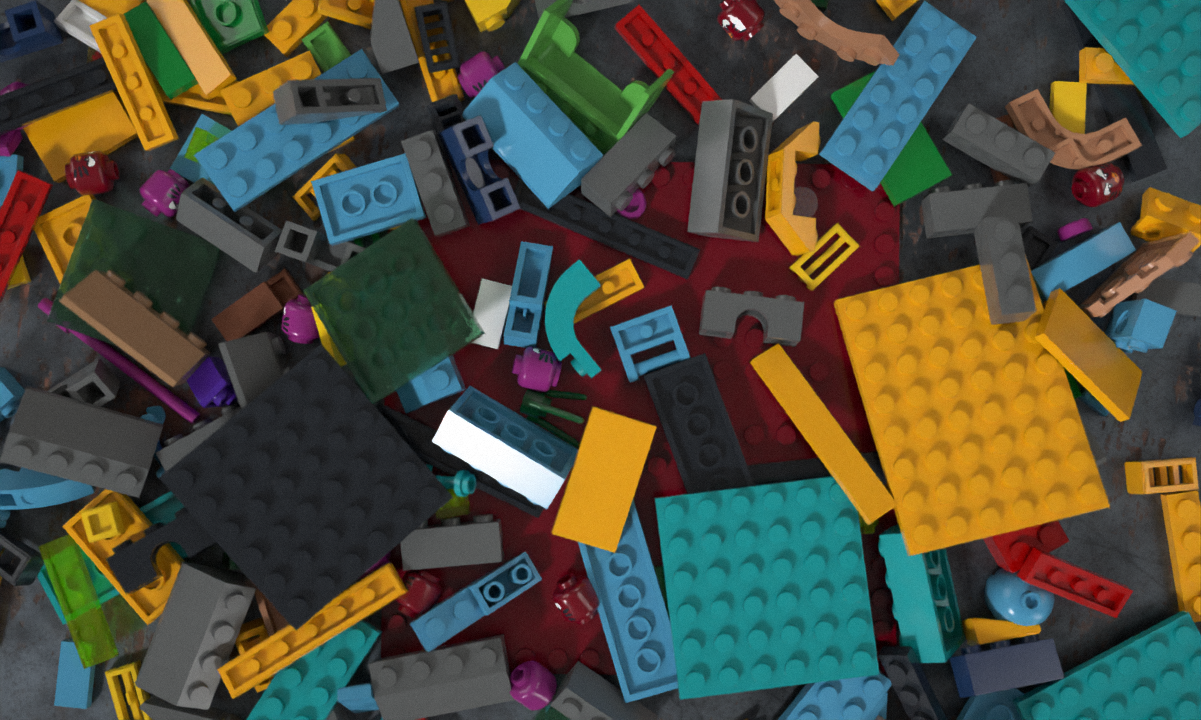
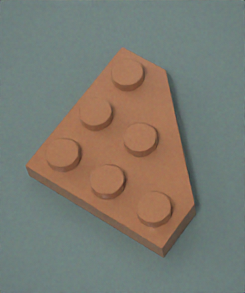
M1190 231L1143 243L1078 307L1089 318L1105 316L1116 304L1134 292L1140 293L1154 279L1172 267H1179L1187 262L1193 255L1191 250L1200 241Z

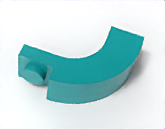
M579 259L561 275L552 288L546 305L545 326L550 346L559 361H562L571 353L574 359L570 363L580 376L583 377L588 374L593 378L601 369L577 340L574 332V317L581 303L598 290L601 285Z

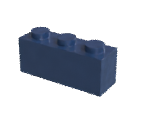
M1036 634L1018 638L1020 644L1011 646L1010 640L989 643L991 650L982 651L980 645L961 648V656L950 658L959 697L977 696L1063 679L1064 675L1053 638L1040 641L1039 635Z

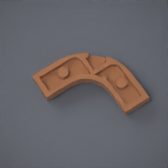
M774 0L781 8L780 13L798 26L797 32L801 36L809 40H817L836 51L839 57L848 62H853L857 59L874 66L878 64L893 66L900 55L884 35L857 32L842 27L827 18L811 0Z
M1038 89L1009 102L1005 106L1017 130L1055 152L1050 163L1060 167L1082 169L1112 162L1142 146L1127 118H1123L1099 131L1088 134L1073 133L1065 129L1053 117Z

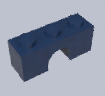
M35 0L4 10L8 21L0 24V63L63 43L59 27L54 23L56 19L54 12Z
M481 115L438 133L478 225L496 220L520 209L508 177L504 179L499 178L491 168L488 150L494 147Z

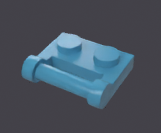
M672 305L610 327L630 383L639 380L641 375L690 359ZM674 340L676 350L637 364L633 363L631 355Z

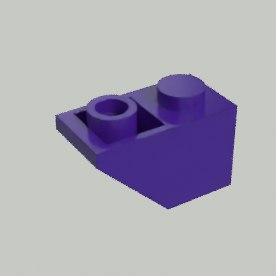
M208 356L186 380L198 402L204 408L231 406L238 401L226 364L219 357Z

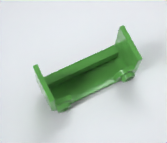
M557 0L544 10L517 64L602 154H606L649 111L674 72L669 68L651 86L642 81H632L622 91L575 52L580 41L579 32L565 18L573 0Z

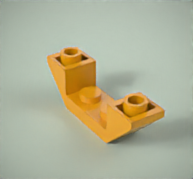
M815 121L797 129L768 155L765 220L790 253L796 256L815 251V244L818 238L816 218L793 215L796 205L794 178L797 173V164L795 161H804L817 155L821 144L819 122Z

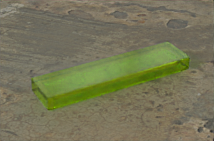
M66 535L38 546L83 668L86 669L118 656L119 652L78 544L70 535Z

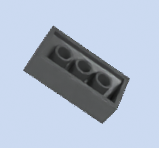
M735 99L702 102L687 232L707 237L759 242L773 113Z
M263 332L218 344L241 409L292 369L287 367L283 356L286 354L284 342L275 333Z
M27 386L9 430L0 462L139 498L163 424Z
M182 562L135 681L137 687L175 706L209 709L221 679L217 669L227 663L256 591L255 586L245 573Z
M504 634L439 646L430 652H426L424 649L378 658L369 663L373 694L383 720H416L515 700L510 695L511 673Z

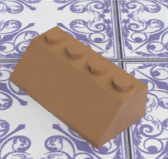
M99 270L93 271L59 300L172 387L187 383L186 380L210 355V352L204 348L207 345L204 340L192 332L187 335L177 328L180 325L178 320L166 312L159 314L151 308L153 302L139 291L133 294L124 287L126 281L112 270H109L107 273Z

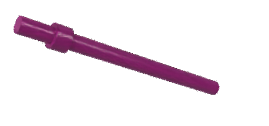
M44 298L39 302L38 308L54 319L56 326L65 333L74 334L191 424H194L201 415L199 412L82 325L80 318L71 311L65 312L48 298Z

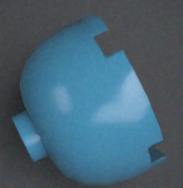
M1001 568L994 575L991 574L986 582L984 597L987 608L997 620H1005L1022 626L1040 625L1051 614L1055 602L1054 593L1024 582L1017 576L1019 570L1012 574Z

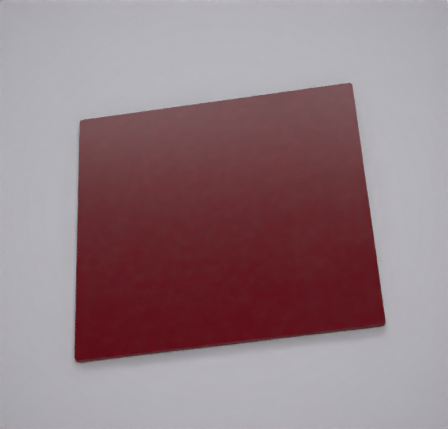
M447 159L470 226L443 236H435L424 207L426 218L404 224L403 232L388 229L387 277L410 267H414L419 271L466 389L472 386L526 419L528 415L520 413V407L527 389L518 385L517 374L512 373L516 354L523 355L526 348L504 344L505 326L499 350L466 341L482 279L512 286L521 241L553 246L545 302L548 301L557 280L579 259L594 277L628 259L631 260L644 285V289L574 324L577 340L600 367L601 371L593 378L588 374L581 377L570 363L574 359L570 353L562 361H559L562 362L557 385L556 387L551 386L549 389L586 394V400L547 397L552 399L551 406L580 416L584 419V422L580 424L548 413L546 418H541L581 442L592 406L656 426L650 445L651 449L648 451L633 497L654 567L663 564L655 498L687 494L644 375L639 376L637 381L629 382L610 327L672 305L690 358L706 354L746 464L755 465L815 458L818 455L751 365L752 359L775 345L763 343L764 329L761 322L752 316L738 318L736 320L735 333L731 339L699 335L703 296L706 290H711L713 287L729 288L731 293L743 295L745 291H757L763 293V297L775 299L778 295L793 296L796 298L795 301L804 302L801 341L795 347L780 346L859 453L877 451L834 302L837 299L899 284L900 204L895 207L893 206L881 183L872 192L833 164H797V173L794 178L796 205L793 215L816 218L817 241L838 223L859 245L846 260L812 291L798 278L799 276L789 269L802 255H792L765 220L767 172L759 242L707 237L687 232L695 162H669L666 166L660 165L654 172L655 175L652 181L645 188H638L646 198V208L639 218L632 221L700 249L688 280L521 209L515 210L496 220L478 225L449 159ZM489 160L492 170L499 178L504 179L508 177L514 192L519 177L503 160ZM581 185L569 193L594 204L582 194ZM835 233L800 267L805 271L840 236ZM844 242L809 277L814 280L849 245ZM544 305L537 348L553 351L546 333V307ZM673 340L631 355L633 363L637 364L676 350V346ZM386 366L385 405L437 431L448 410L466 391L464 390L406 414ZM433 466L432 472L434 475L452 476ZM572 468L549 507L543 509L539 518L478 488L475 489L473 494H468L466 497H459L455 494L454 489H447L453 498L427 519L428 525L441 524L442 518L460 517L461 522L474 521L473 516L493 514V519H501L505 557L502 562L424 569L441 579L439 585L442 587L443 592L436 604L525 551L542 580L491 614L475 621L439 646L504 634L510 673L520 664L533 660L543 665L552 674H567L579 661L598 675H617L599 612L593 619L579 625L576 622H567L552 599L553 592L558 587L557 581L563 576L573 573L575 576L586 575L588 577L578 541L552 534V528ZM883 484L889 492L887 484ZM894 508L869 525L858 512L878 667L885 675L887 673L878 657V653L882 646H896V620L892 611L894 602L892 591L888 588L885 579L887 570L885 559L879 552L878 542L881 533L891 526L897 525ZM400 542L391 550L389 561L402 579L406 571H403ZM396 600L382 607L381 658L424 650L423 645L410 625V622L421 615L417 614L415 619L405 615L398 610L400 603Z

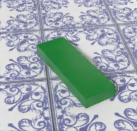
M146 1L123 14L146 64L171 100L198 84L193 73Z

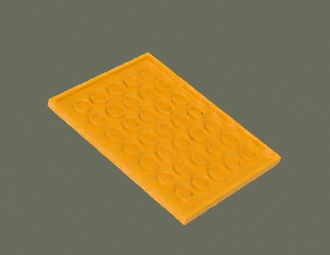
M1028 261L1027 266L1036 312L1021 322L991 325L980 264L837 299L834 302L888 490L898 504L894 507L908 557L1110 507L1063 365L1035 339L1044 308Z

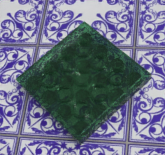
M93 199L47 322L116 345L59 301L93 271L99 270L107 273L109 270H112L126 281L124 284L125 288L133 294L139 291L153 302L151 308L159 314L166 312L180 322L177 328L189 335L221 249L207 240Z
M413 218L303 290L364 394L372 404H377L485 334L417 220Z

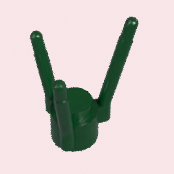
M527 389L522 400L520 413L528 415V421L539 424L567 443L579 448V441L541 417L546 418L548 413L581 424L584 422L582 417L551 406L552 399L547 397L586 400L587 395L566 391L548 390L547 392H538Z

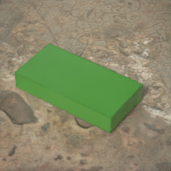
M328 21L301 39L324 72L351 56Z

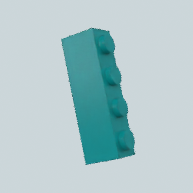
M899 525L891 526L879 535L878 547L881 556L885 559L887 568L885 579L888 588L892 591L894 600L892 606L893 616L895 620H898L901 632L899 637L900 646L912 647L919 663L947 662L965 642L966 638L946 547L908 557Z

